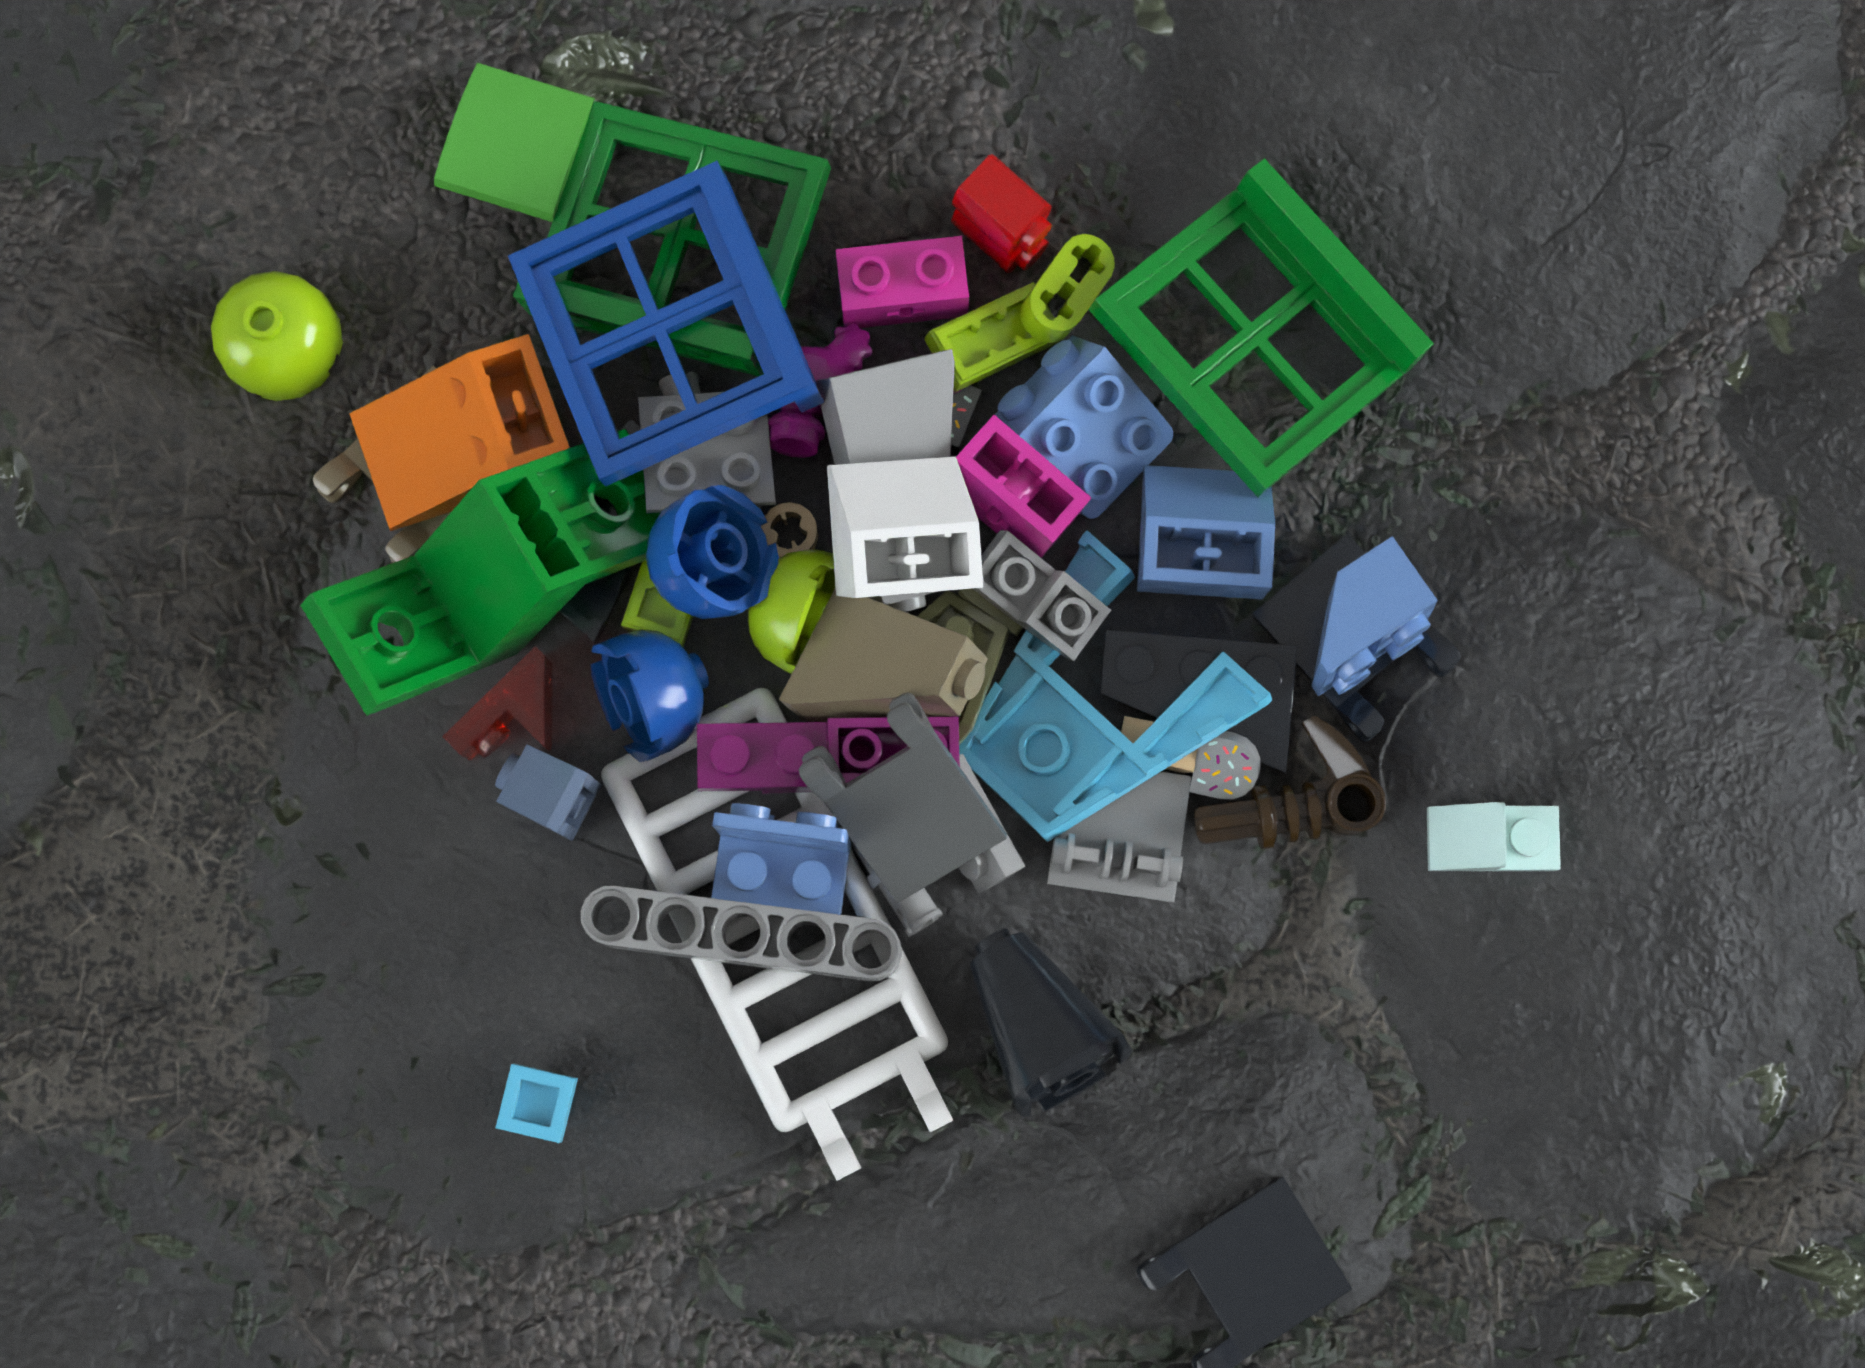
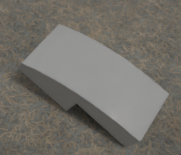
M1000 530L981 555L983 588L972 589L1068 660L1074 661L1111 611L1110 608L1065 571L1052 568L1009 531Z

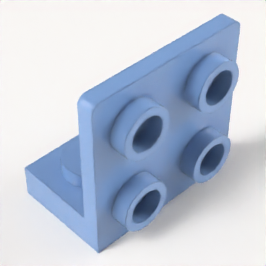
M740 803L731 804L730 814L714 812L712 826L719 833L720 841L711 898L841 915L851 840L847 830L839 828V824L836 823V817L818 813L797 812L796 823L774 820L775 816L770 814V808Z

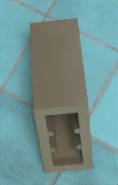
M835 587L779 701L803 721L827 722L828 718L887 717V713L890 711L889 703L901 694L909 692L918 700L927 717L960 716L967 700L974 698L983 684L985 664L988 658L965 635L868 597L851 598L836 596Z

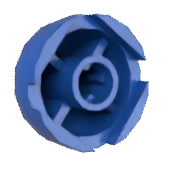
M715 485L706 489L694 490L661 511L651 528L646 550L649 575L660 596L675 609L700 619L734 616L764 600L768 596L770 579L778 566L779 555L776 542L771 545L767 544L766 535L761 525L768 523L761 509L743 493L724 485Z
M642 629L624 633L593 645L591 652L601 654L602 660L590 664L596 694L613 731L619 729L623 722L629 736L634 741L623 746L628 754H631L639 762H645L668 753L685 743L697 729V724L701 720L704 709L703 689L709 685L707 671L699 656L693 652L688 654L680 643L659 631Z

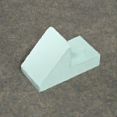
M1504 802L1427 807L1428 871L1560 870L1559 806H1505Z

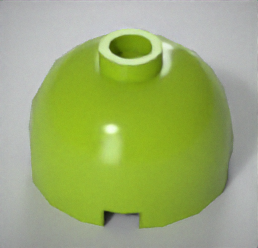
M278 271L251 274L231 286L217 304L211 324L213 349L228 377L244 390L273 401L301 398L320 387L329 377L330 373L328 371L334 364L336 355L340 356L343 345L340 319L326 296L303 278Z
M816 549L786 553L778 559V566L770 579L768 596L760 603L748 608L749 631L755 647L765 659L789 674H792L836 587L833 553Z

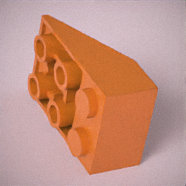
M529 334L466 353L349 413L390 532L452 512L480 479L570 448Z

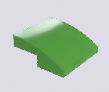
M476 63L448 132L434 177V186L553 222L595 98Z

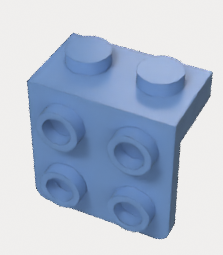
M1072 335L1068 340L1055 344L1046 352L1041 361L1042 366L1025 384L1014 387L1004 395L998 404V412L995 416L1091 497V500L1080 514L1094 519L1099 517L1143 471L1144 465H1149L1172 441L1173 429L1106 347Z

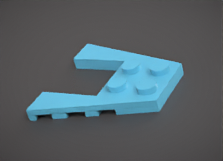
M1086 530L1078 541L1080 547L1065 572L1103 604L1108 606L1135 579V576L1125 563ZM1026 630L1014 649L1016 655L999 684L995 682L986 696L973 731L959 745V754L965 756L972 771L1046 842H1049L1264 708L1272 701L1270 692L1225 652H1222L1166 711L1132 743L1049 667L1060 653Z

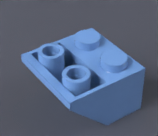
M1144 465L1137 592L1263 599L1271 590L1273 581L1275 516L1272 486L1261 496L1257 497L1234 471Z
M1393 536L1337 572L1327 602L1311 685L1318 696L1334 687L1339 695L1350 690L1371 674L1368 668L1377 661L1376 658L1386 652L1392 660L1400 657L1424 639L1422 633L1431 626L1428 619L1438 600Z

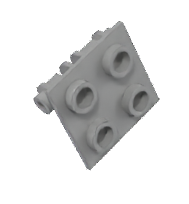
M723 392L697 393L694 395L699 404ZM680 395L638 397L640 430L686 410ZM767 414L643 469L647 513H660L684 495L694 490L706 489L715 485H724L743 493L760 509L764 505H776Z
M1159 772L1053 839L1047 884L1174 903L1177 882H1180L1183 866L1181 850L1191 776Z

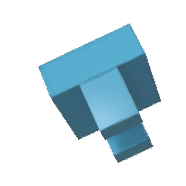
M515 1063L511 1064L495 1128L562 1143L578 1078Z

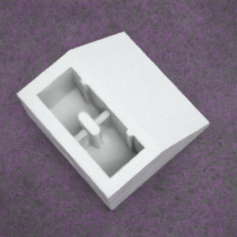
M956 456L827 465L836 596L862 598L983 588L979 520Z

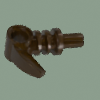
M1312 716L1302 722L1301 725L1326 765V775L1321 781L1304 782L1301 793H1293L1290 785H1281L1279 796L1272 797L1265 785L1254 786L1251 789L1250 800L1197 807L1194 811V827L1197 839L1202 844L1257 837L1261 850L1274 848L1276 835L1285 834L1289 843L1297 842L1300 831H1307L1312 840L1319 839L1322 828H1329L1332 832L1339 835L1353 836L1379 823L1386 810V796L1380 784L1371 777L1365 762L1354 746L1331 725L1316 716ZM1342 789H1355L1365 797L1367 813L1361 822L1348 821L1340 814L1337 808V798Z

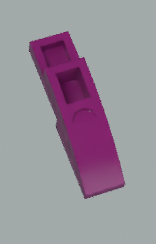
M887 717L828 718L827 722L697 724L698 792L762 791V794L810 793L812 791L800 777L799 768L803 763V755L817 746H823L829 751L845 782L848 783L908 745L894 732L887 721ZM927 717L935 733L960 767L959 717Z

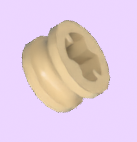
M792 502L781 503L767 512L765 518L768 523L761 525V528L766 535L768 545L776 542L779 559L786 553L816 548L818 540L816 520L804 506ZM787 518H797L800 520V532L806 536V539L799 546H797L795 541H792L791 549L780 547L779 535L773 530V527L780 520L783 521L784 525H787Z

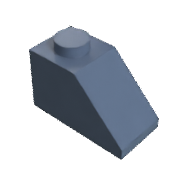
M526 744L521 756L512 753L504 763L495 783V787L502 790L496 802L573 841L602 785L583 770Z

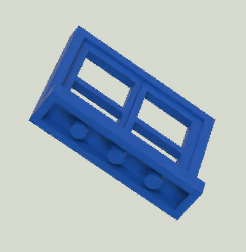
M718 161L712 162L508 255L596 474L605 487L792 402L796 403L801 413L825 403L734 191ZM695 213L724 280L658 310L630 242ZM618 248L646 316L581 345L554 276ZM735 305L764 374L698 404L669 334ZM657 340L686 410L620 439L592 369Z

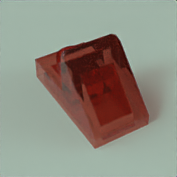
M536 646L442 736L467 760L471 761L478 753L483 758H486L497 750L511 734V731L506 726L514 718L542 746L551 751L552 663Z

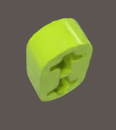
M1088 234L1073 236L1057 253L1024 299L1020 309L1021 321L1025 330L1033 338L1047 343L1063 340L1081 321L1109 281L1115 268V262L1110 247L1102 239ZM1084 257L1088 259L1091 266L1078 283L1070 277V274L1077 266L1080 258ZM1058 294L1066 301L1058 311L1057 317L1052 321L1043 313L1049 302Z

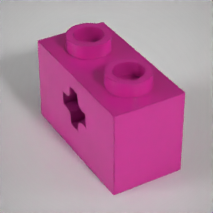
M962 236L836 249L844 327L856 324L859 328L958 318L968 313L969 291Z
M995 415L989 419L956 456L977 517L997 534L1000 530L1009 531L1040 558L1046 554L1091 500L1087 493Z

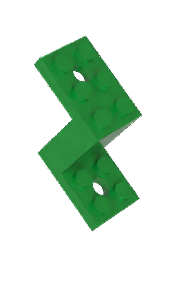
M626 428L617 431L620 439L629 435ZM582 443L478 480L415 555L310 593L300 606L366 716H369L517 655L585 584L645 561L648 536L660 513H647L644 470L605 487L596 474L585 444ZM594 495L602 499H608L614 505L617 516H612L602 511L597 505ZM378 623L396 628L403 638L404 646H395L385 641L378 631Z

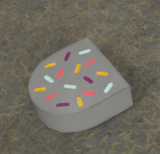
M1225 731L1199 747L1189 792L1218 799L1232 800L1246 795L1254 787L1260 772V756L1256 746L1244 736Z

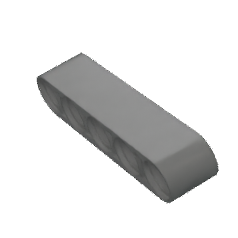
M603 886L592 891L584 900L581 909V924L586 934L594 941L614 949L863 981H881L891 976L898 968L902 957L901 943L895 930L887 923L871 918L621 886ZM612 900L624 901L630 910V920L627 927L616 935L604 934L598 926L600 909L604 904ZM677 908L690 910L695 918V929L689 939L682 943H670L665 940L661 925L668 912ZM748 916L754 918L760 926L758 943L748 951L737 952L731 950L726 942L725 935L728 925L738 917ZM803 925L817 926L825 934L826 944L824 950L818 957L812 960L798 959L790 950L789 941L792 933ZM867 933L881 934L888 939L891 945L889 959L878 968L868 969L862 967L854 958L856 942Z

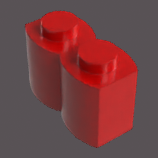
M989 154L958 187L952 200V205L956 209L952 215L951 223L1005 272L1011 273L1017 266L1026 271L1040 258L1049 245L1045 237L1052 228V224L1046 220L1051 211V205L994 154Z

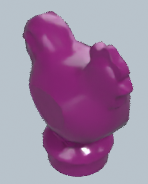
M850 324L847 327H837L834 331L835 339L826 347L801 346L815 381L862 370L863 360L870 357L873 353L872 348L868 345L870 334L865 330H861L856 324ZM795 402L779 408L780 412L773 414L768 420L770 447L774 451L790 457L806 458L816 455L819 443L824 439L826 433L823 424L820 422L821 419H824L821 405L802 413Z

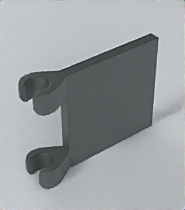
M909 692L893 699L889 703L890 711L887 713L889 725L908 745L906 748L848 783L845 782L832 755L823 746H817L805 753L802 757L803 763L799 768V774L804 783L824 801L842 828L847 830L850 839L897 903L1007 839V833L935 733L918 700Z

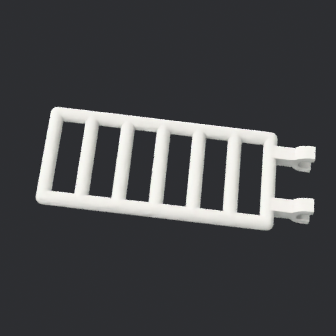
M758 688L702 716L699 724L745 723L755 717L759 723H787L772 692L766 688ZM697 729L685 743L668 753L645 762H639L631 754H626L607 764L601 772L602 781L656 890L660 892L688 895V893L714 881L718 850L676 871L659 837L749 792H698L697 789L647 814L631 780L696 748ZM795 793L801 808L777 820L796 823L797 812L834 815L824 801L815 793ZM850 847L845 893L857 917L876 919L887 923L891 927ZM677 908L668 912L682 942L688 940L695 929V918L692 912L685 908ZM748 916L734 919L728 925L725 933L727 944L729 945L760 929L758 922ZM867 933L861 936L855 944L854 952L871 944L881 964L884 965L891 953V945L888 939L878 933ZM826 939L794 954V956L801 960H812L818 957L824 950ZM902 947V957L899 966L888 979L764 1043L761 1042L745 1008L811 974L767 968L733 985L722 962L691 958L773 1125L781 1132H789L808 1122L836 1181L861 1169V1166L832 1109L901 1074L930 1132L953 1121L924 1063L946 1050L948 1038ZM901 1002L918 1035L917 1037L793 1101L790 1100L774 1066Z

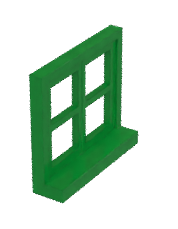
M593 101L548 237L612 209L597 205L617 144L689 161L685 175L718 161L724 171L788 186L768 248L757 246L782 305L786 309L830 174L831 166L828 160ZM695 213L648 233L664 238L648 285L658 310L669 305L688 245L710 249L704 233L694 230L697 221ZM575 267L554 276L574 328L604 335L646 316L640 299L572 282L571 279ZM517 283L513 297L532 316L521 287ZM706 317L669 334L679 356L758 377L764 374L743 325L740 326ZM657 340L644 345L645 347L661 351Z
M1265 158L1247 171L1235 190L1097 297L1089 308L1094 317L1257 497L1261 496L1412 369L1434 345L1429 337ZM1239 228L1244 231L1294 286L1291 291L1252 322L1197 263ZM1183 273L1238 333L1194 369L1139 309ZM1309 305L1316 310L1365 364L1364 367L1323 401L1268 341L1272 335ZM1253 351L1309 411L1266 448L1262 446L1210 388L1212 384Z

